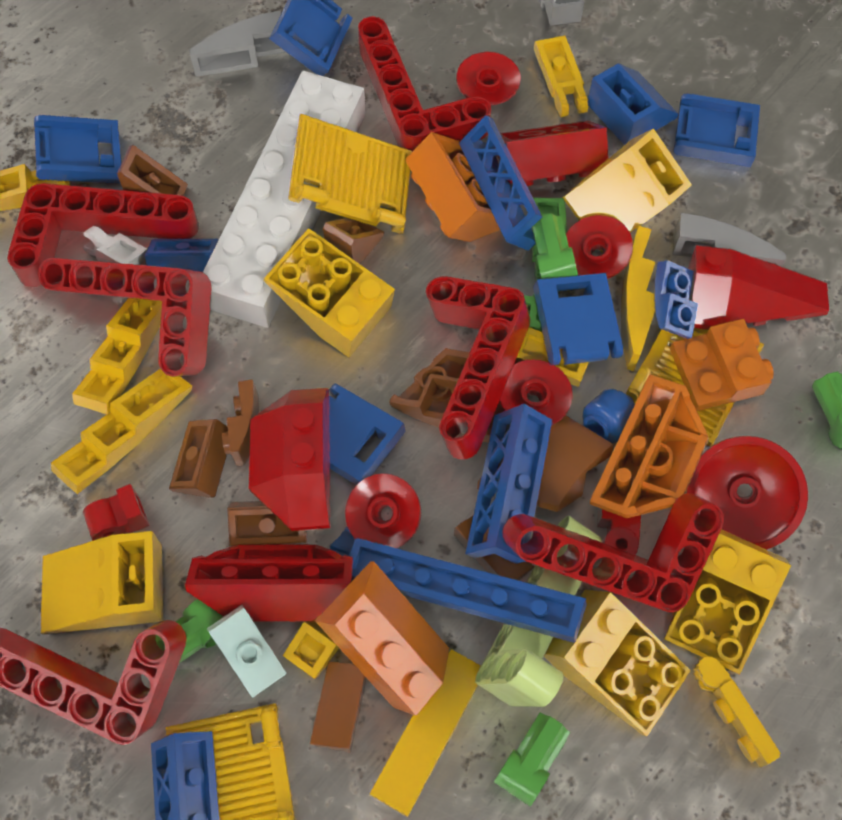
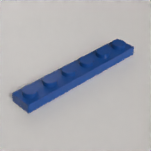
M359 538L355 539L349 554L350 557H353L352 581L370 561H374L404 596L569 642H576L587 605L586 598Z

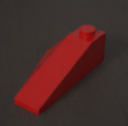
M698 245L694 249L688 269L694 271L689 300L698 303L694 324L696 329L709 330L712 326L744 319L746 324L752 323L753 326L765 325L767 320L783 318L787 321L823 316L829 312L826 282L733 249Z

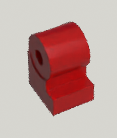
M131 483L116 489V495L94 501L84 508L83 515L92 541L110 535L133 533L150 526L140 497Z
M600 508L597 515V527L607 528V535L602 543L636 555L639 548L641 515L625 518Z

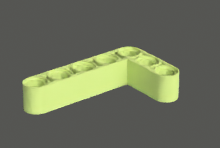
M571 516L564 517L557 525L602 542V538ZM568 544L560 548L557 557L566 552ZM535 565L526 583L575 595L582 581ZM504 623L477 673L475 683L510 706L544 707L548 705L558 693L564 677L563 672L542 659L553 637Z

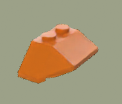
M649 374L590 499V505L625 518H630L670 508L677 498L685 494L708 442V434L685 385Z

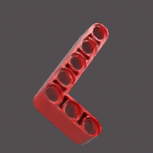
M369 16L359 22L360 55L399 147L413 152L431 132L461 141L485 115L491 117V104L485 98L478 96L423 110L384 20L376 16ZM486 132L479 140L484 139L488 135V132Z
M46 183L36 184L30 187L24 196L7 260L22 284L28 287H38L41 285L38 278L39 267L44 260L55 258L62 230L85 232L90 227L96 226L106 234L113 235L121 233L124 236L158 239H191L197 234L199 223L191 200L181 195Z
M48 258L41 263L38 278L41 285L48 290L162 301L158 362L161 370L166 375L173 377L197 375L204 369L207 356L211 301V281L204 272L181 268ZM155 278L157 279V286H156V288H154V280H155ZM187 280H189L190 283L188 292L186 291ZM184 317L187 319L186 329L183 327ZM182 353H183V355H184V365H183V366H182L181 360H180Z
M440 276L430 281L425 291L435 318L442 323L479 330L439 425L440 434L449 453L454 458L465 460L476 455L482 445L530 326L531 319L524 295L516 288ZM465 433L463 436L455 438L457 435Z
M695 493L681 495L672 506L649 560L526 514L514 515L508 519L503 528V538L506 544L526 562L666 612H676L685 607L722 529L724 516L718 506ZM701 511L699 517L695 520V516ZM533 531L531 539L525 544H520L522 537L526 533ZM568 544L566 552L557 557L560 548ZM682 548H684V550H683V552L681 553V555L678 556L680 550H681ZM602 558L599 566L595 569H592L594 563L598 559ZM635 571L634 576L627 581L629 575ZM667 585L666 589L661 592L664 586Z
M172 620L161 621L139 633L134 640L118 683L16 633L0 628V687L120 745L130 744L155 725L186 646V633L180 624ZM156 635L164 641L165 651L161 650L156 644ZM21 662L25 666L26 672L23 670ZM142 674L150 681V688L146 687L142 682ZM56 679L61 683L62 690L58 687ZM91 696L97 700L99 708L94 705ZM127 713L133 716L136 726L129 721Z

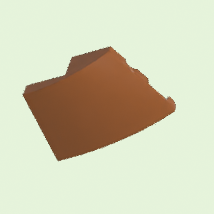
M445 348L433 359L431 365L423 368L414 376V383L400 396L394 394L390 398L389 403L391 407L419 421L439 428L440 421L470 352ZM500 401L497 405V408L495 410V413L493 415V418L491 420V423L486 432L483 442L489 443L494 416L504 412L500 404Z
M566 415L558 423L552 425L537 505L541 508L558 512L583 496L587 471L611 457L613 444ZM502 459V460L500 461V463L498 464V468H499V467L501 466V464L503 463V459ZM481 478L478 480V484H477V489H478V490H479V487H480Z

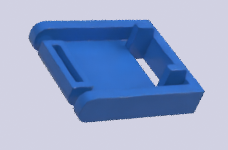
M287 0L269 39L312 72L324 76L329 72L353 17L346 14L337 23L336 20L339 18L342 8L332 0Z
M683 94L680 98L674 153L679 156L751 167L756 157L760 105L695 94ZM736 125L748 127L747 138L738 137L735 144Z
M51 115L35 116L36 176L39 179L121 184L117 176L121 166L118 120ZM98 143H111L112 155L101 154L99 164Z
M606 273L539 279L535 282L533 290L550 365H558L560 363L559 349H563L562 354L565 365L607 360L609 354H611L612 358L622 357L623 345ZM585 289L583 296L559 298L557 292Z
M334 383L329 389L332 396L336 398L334 399L329 396L330 469L357 485L375 473L406 432L405 425L395 417ZM376 430L378 438L382 441L369 458L363 462L355 456Z

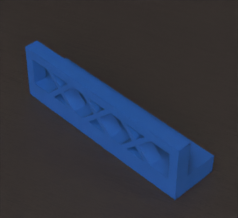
M485 115L459 142V145L506 242L529 251L536 244L531 227L542 218V215L493 118ZM486 132L489 134L487 143L479 140ZM495 155L500 156V163L498 162ZM508 180H512V182H513L512 188H511V186H510ZM520 205H524V206H525V208H526V210H527V212H528V214H527L526 216H525V214H524V212H523V210H522V208H521Z
M521 404L494 416L465 552L466 555L474 559L496 554L515 564L526 562L506 544L503 538V528L508 519L514 515L526 514L532 517L535 516L552 419L526 404ZM510 424V429L505 434L506 425ZM503 459V463H502L501 466L498 468V464H499L500 461ZM496 493V498H495V500L492 502V504L490 505V503H491V498H492V497L494 496V494ZM489 528L487 542L482 543L484 534ZM532 531L522 537L520 544H525L530 540Z
M212 731L173 733L151 743L155 820H219Z

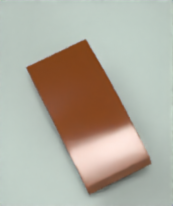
M253 379L238 382L239 396L233 397L236 416L227 418L228 432H222L225 454H231L237 466L245 465L250 455L251 418L259 413V395Z

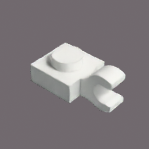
M92 226L84 232V236L91 241L84 245L83 249L88 254L96 256V260L99 262L140 265L145 261L147 248L121 233L112 238L96 226Z

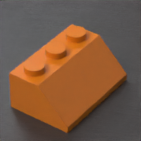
M431 132L405 161L412 171V179L424 192L427 205L436 213L440 220V228L443 233L451 239L472 242L499 231L500 228L459 145L460 141Z
M370 561L315 620L393 708L417 715L443 684L449 647L374 561Z

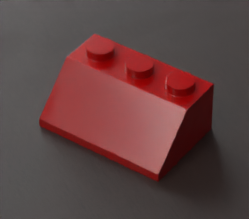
M589 120L500 133L527 186L533 185L536 179L546 178L547 182H560L566 180V175L578 173L579 177H587L609 159L607 127Z

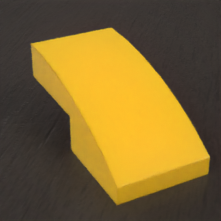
M316 619L304 621L282 655L314 679L321 674L328 665V662L331 661L340 649L315 622Z

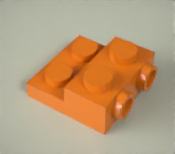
M744 319L712 326L707 334L672 342L670 346L671 354L697 411L763 395L772 383L771 380L774 377L772 364L768 359H761L757 350L760 345L758 332L754 327L748 328Z

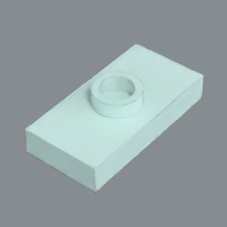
M242 605L207 628L252 698L287 674Z

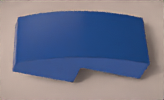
M668 260L658 262L655 278V311L659 329L690 339L693 336L698 303L689 300L694 271Z

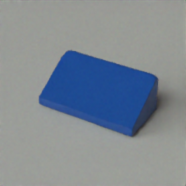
M152 239L145 254L146 266L181 268L203 272L219 239Z

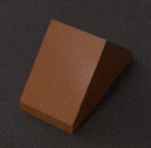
M135 145L129 146L117 172L122 188L126 191L183 196L188 186L185 181Z
M349 218L325 222L323 227L324 239L360 265L380 242L385 233L373 225Z

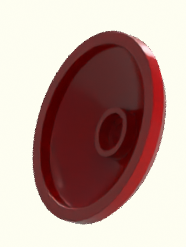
M756 436L731 437L708 448L702 454L687 488V493H695L721 509L724 516L721 530L766 550L781 544L795 532L803 520L808 504L807 481L796 459L775 442ZM742 484H748L752 488L750 495L747 497H741L737 494V489ZM701 511L697 513L695 520L699 517Z

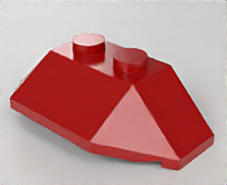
M328 388L291 390L251 418L249 490L291 531L330 528Z
M316 544L236 545L215 551L206 557L202 555L193 557L185 588L188 593L223 617L242 605L253 622L313 621L352 582L353 557L341 556L331 549Z

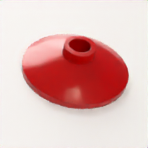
M480 52L467 57L460 64L457 70L456 82L460 92L466 98L483 97L491 105H497L510 100L517 93L520 87L521 74L517 65L507 56L496 52Z
M594 215L583 218L572 225L566 233L569 248L572 247L578 276L606 273L607 279L619 274L628 265L632 257V236L627 227L613 217ZM595 250H602L604 252L601 256L592 255Z
M524 360L514 364L499 401L504 411L521 404H526L552 419V425H554L568 413L572 404L573 391L567 376L555 365H550L549 362L542 360ZM536 396L540 402H532L527 397Z
M375 474L359 482L350 493L345 509L346 523L354 539L359 538L398 549L414 536L421 520L420 500L414 488L404 479L392 474ZM389 506L393 514L389 520L385 521L381 516V512L384 507Z

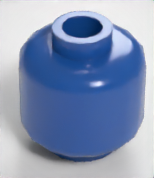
M603 390L584 407L582 414L583 426L612 444L617 443L635 403L629 395L620 390Z

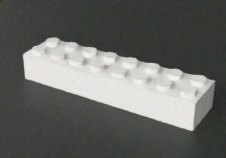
M303 70L203 271L211 281L210 310L269 328L281 298L264 282V277L308 228L313 231L322 211L315 208L316 202L302 199L297 203L288 199L299 115L304 114L358 132L366 114L363 87ZM304 182V184L318 188L316 185Z

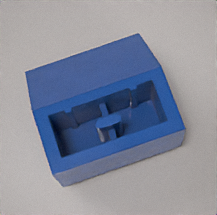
M618 63L592 78L588 106L624 145L631 139L653 128L656 131L678 118L679 114L634 69Z

